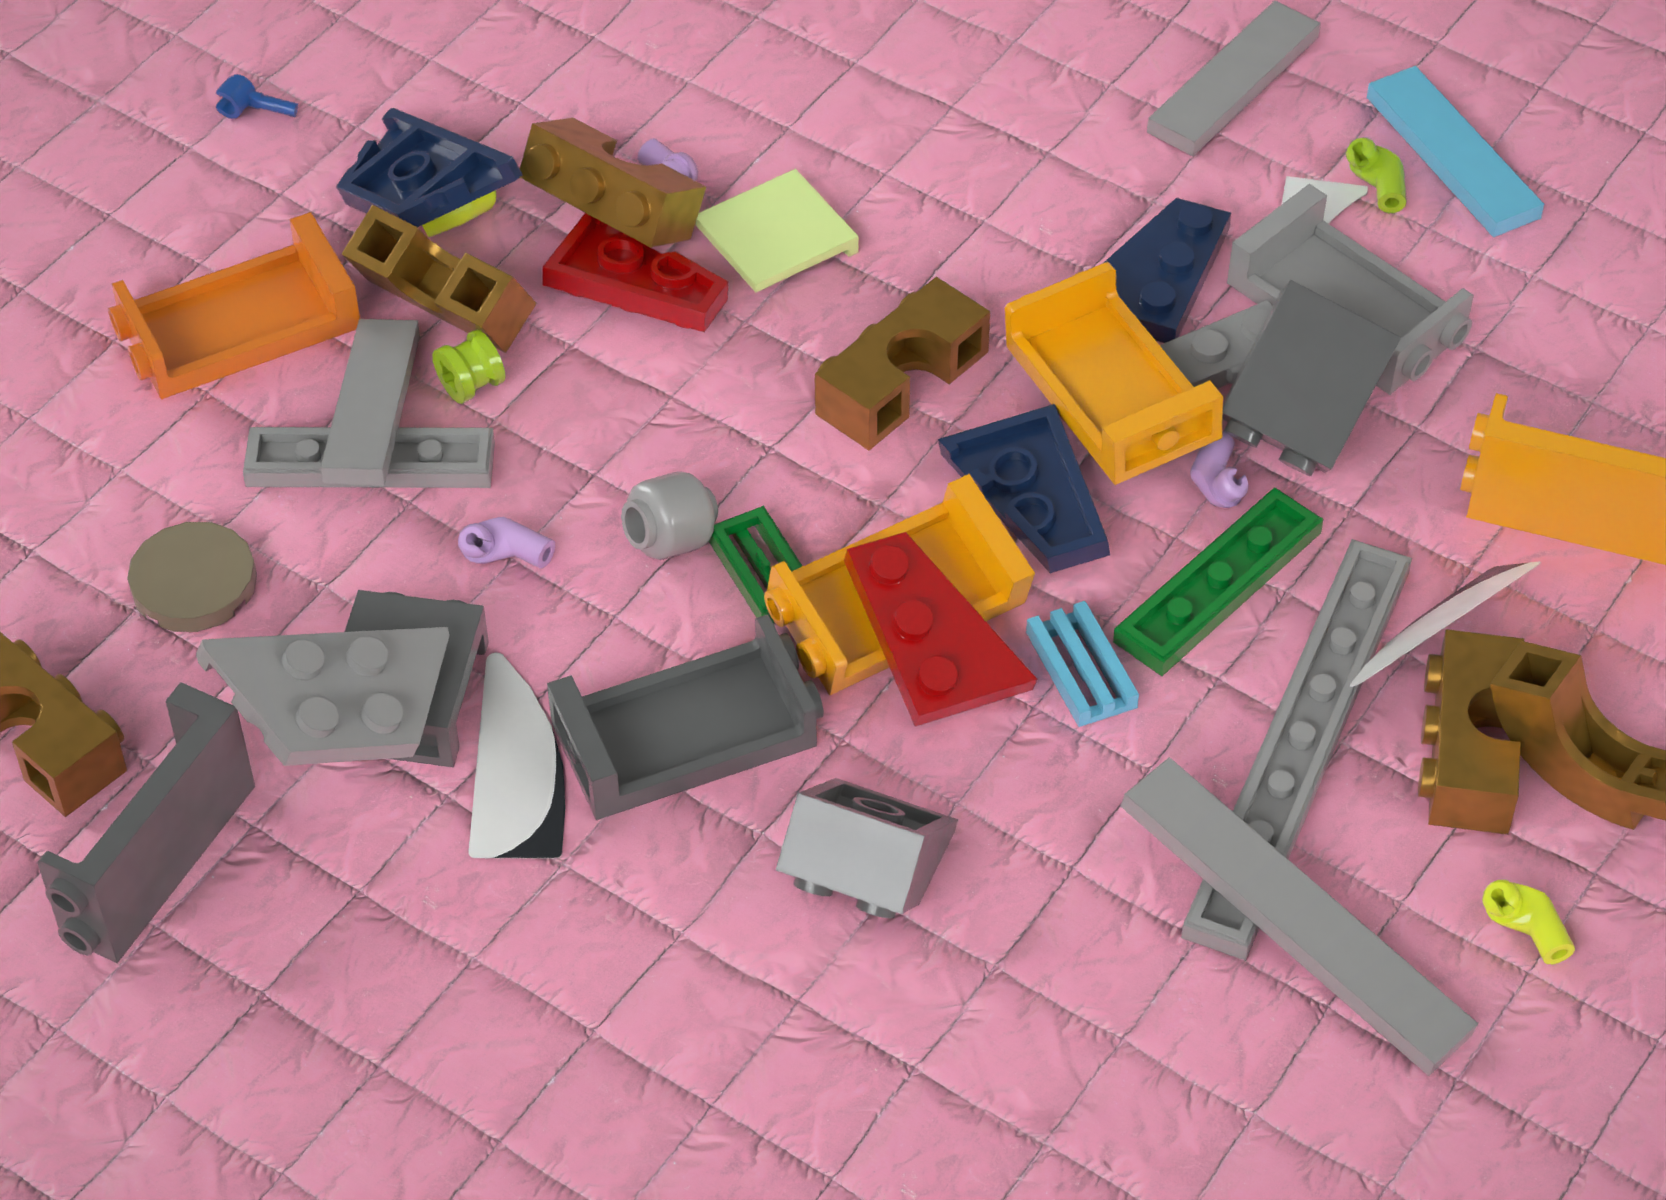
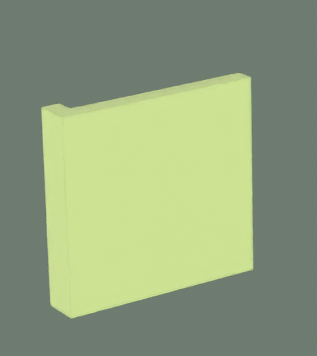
M796 169L699 212L695 223L698 229L755 293L841 252H845L848 257L859 253V236Z

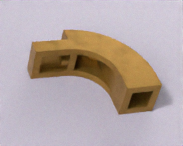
M1521 641L1491 681L1490 687L1496 712L1510 741L1521 742L1520 755L1556 791L1581 808L1602 819L1632 830L1636 828L1644 815L1666 821V750L1652 747L1633 739L1614 726L1602 714L1588 690L1581 655Z

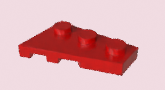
M584 213L542 266L543 286L567 292L572 296L584 297L615 306L627 312L639 313L670 322L681 328L694 329L704 333L728 300V281L676 251L662 254L587 213Z
M907 532L847 549L844 563L915 727L1034 689L1038 679Z

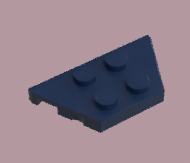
M392 107L382 118L387 132L379 144L375 140L366 141L357 155V161L352 167L347 169L336 188L345 204L367 214L373 204L415 227H420L516 181L522 176V173L514 157Z

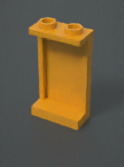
M1109 262L1102 263L1086 271L1078 272L1067 279L1036 292L1026 294L1005 306L1006 347L1051 405L1055 404L1058 414L1114 485L1222 439L1223 395L1210 380L1196 387L1189 382L1119 297L1116 290V270Z
M1499 393L1495 394L1490 415L1477 413L1469 449L1479 451L1480 456L1468 455L1460 487L1461 491L1471 493L1466 518L1666 565V458L1508 422L1503 419L1508 396Z
M970 474L948 483L943 502L792 572L785 561L771 567L767 592L764 594L767 610L779 627L786 625L797 643L796 652L803 669L809 677L813 679L818 677L829 695L889 668L844 563L845 554L849 548L907 532L985 621L993 619L1026 602L1035 572Z

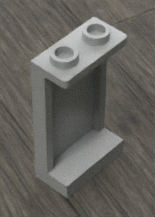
M1308 184L1233 241L1227 284L1256 304L1268 300L1273 306L1279 293L1292 280L1400 336L1401 339L1376 384L1377 387L1391 395L1409 379L1416 381L1422 377L1432 361L1447 348L1454 350L1465 340L1472 326V320L1469 319L1474 295L1463 288L1445 302L1325 222L1323 218L1327 195L1311 184Z

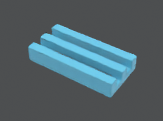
M1086 601L1074 604L1073 612L1065 614L1062 608L1051 611L1050 620L1042 622L1039 615L1027 619L1026 634L1078 727L1138 708L1139 693ZM1078 629L1080 635L1082 636L1084 642L1086 643L1088 649L1090 650L1092 656L1094 657L1096 663L1098 664L1100 670L1102 671L1104 677L1110 685L1113 693L1115 694V699H1113L1111 693L1109 692L1107 686L1105 685L1102 677L1100 676L1098 670L1096 669L1094 663L1092 662L1090 656L1088 655L1075 630ZM1059 635L1074 662L1078 674L1097 703L1096 705L1089 706L1054 644L1052 637Z

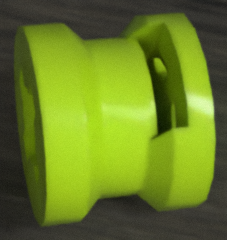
M479 329L469 332L467 340L455 347L443 345L432 353L434 368L441 384L450 397L459 404H464L473 399L476 390L488 383L492 386H498L505 381V369L500 355L492 341Z

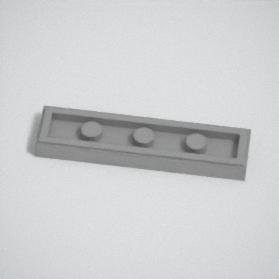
M1273 1L1148 118L1147 133L1194 156L1319 38L1320 22L1277 1Z
M359 319L320 467L322 485L385 486L420 339L418 320Z
M250 427L243 468L246 487H373L322 485L320 467L331 427ZM398 427L385 486L382 487L491 488L495 447L493 428Z

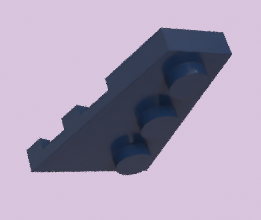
M1175 198L1103 262H1109L1116 270V290L1119 297L1156 341L1167 343L1179 337L1230 229L1231 212Z
M1055 404L938 439L941 455L961 477L967 474L971 475L996 515L1049 573L1110 555L1107 536Z

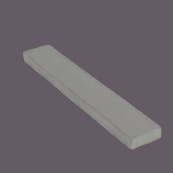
M1170 757L1124 794L1121 808L1428 1076L1473 1035L1479 1023Z

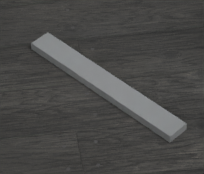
M1353 539L1350 542L1233 809V812L1287 859L1290 857L1362 686V683L1350 687V684L1362 668L1374 657L1410 572L1411 557ZM1203 879L1183 923L1181 938L1246 961L1259 927Z

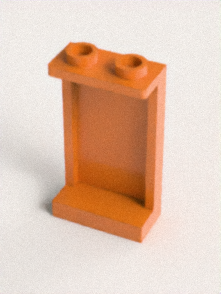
M312 212L289 219L293 245L135 300L124 280L111 283L116 305L108 308L109 318L119 341L122 342L129 339L132 343L128 347V352L140 381L150 378L162 400L356 330L360 314L355 285Z

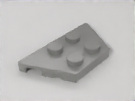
M448 627L202 639L196 656L198 663L205 672L214 668L235 694L231 703L247 722L260 729L264 737V743L284 766L413 757L420 744L450 634Z

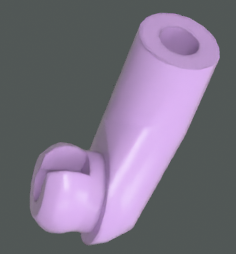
M657 139L648 140L640 148L638 161L642 165L662 163L695 181L697 180V166L688 154L683 152L674 153Z
M1222 431V439L1199 449L1191 467L1190 475L1193 482L1212 505L1230 508L1238 505L1241 498L1247 493L1249 485L1245 475L1238 480L1234 477L1237 468H1226L1235 442L1224 431Z
M497 517L480 523L469 524L462 529L458 537V546L464 556L469 561L479 564H486L515 556L538 568H544L551 561L556 547L554 540L505 517Z

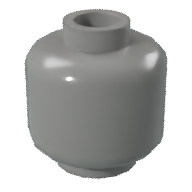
M677 471L644 480L632 488L627 502L622 508V527L626 538L633 547L640 549L650 558L664 560L698 550L708 544L718 516V505L712 491L704 487L702 482L694 475Z

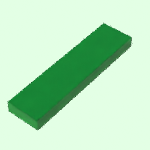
M1274 487L1114 628L1113 643L1160 676H1163L1317 538L1322 532L1324 519Z

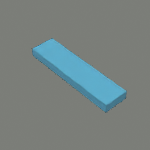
M1416 66L1369 83L1367 99L1492 237L1541 219L1544 203Z

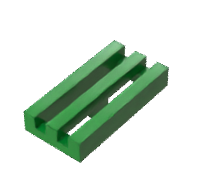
M761 506L714 524V531L709 543L756 618L768 614L772 623H774L765 604L764 591L729 538V535L732 534L766 589L771 572L770 562L762 549L758 547L747 528L755 526L778 563L785 561L791 572L802 567L799 559L766 508Z

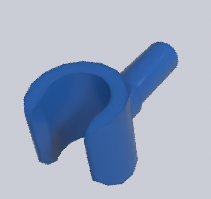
M236 74L229 77L216 91V94L222 97L216 104V109L220 114L230 119L239 117L248 106L296 117L298 111V103L257 92L254 85L243 75Z

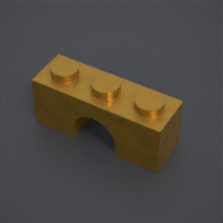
M574 117L532 123L519 168L522 173L521 179L649 247L691 240L706 186L662 163L639 165L613 157L617 140Z
M373 204L342 252V255L369 282L466 333L475 329L481 330L492 341L495 348L504 353L508 351L537 304L513 276L466 252L462 259L455 257L432 242L419 228Z
M936 276L917 292L914 291L906 295L899 306L880 322L867 326L859 338L840 354L827 358L815 373L814 380L815 415L868 451L871 450L909 418L910 376L904 373L905 371H926L950 385L989 352L990 311Z
M1446 629L1440 655H1428L1424 692L1434 693L1436 696L1435 706H1425L1421 744L1433 745L1432 758H1422L1418 783V797L1430 798L1428 825L1509 835L1519 796L1521 742L1491 738L1480 732L1477 728H1503L1496 712L1490 683L1519 643L1524 641V638Z
M0 632V732L19 725L31 726L12 741L23 779L64 817H67L127 771L120 745L124 741L123 732L106 711L100 709L94 712L85 705L75 686L65 676L58 674L53 677L43 669L34 651L23 640L17 639L12 642Z

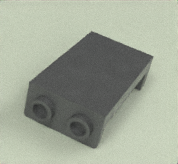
M768 614L755 618L756 637L751 642L595 693L581 696L572 675L547 683L551 723L596 820L817 746L816 719L822 718L824 715L819 692L812 680L803 682L797 671L799 669V661L790 636L787 633L779 635Z
M180 682L165 701L176 741L173 749L83 861L73 863L50 851H46L38 860L37 864L46 888L45 894L50 901L59 928L58 934L63 942L74 951L83 955H91L94 952L118 963L254 789L255 784L239 714L234 705Z

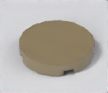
M185 522L164 528L145 540L131 558L127 580L136 609L145 618L147 614L150 618L158 621L159 627L173 632H199L224 624L235 616L234 609L240 606L244 599L245 603H248L254 594L257 572L248 543L234 530L212 522Z

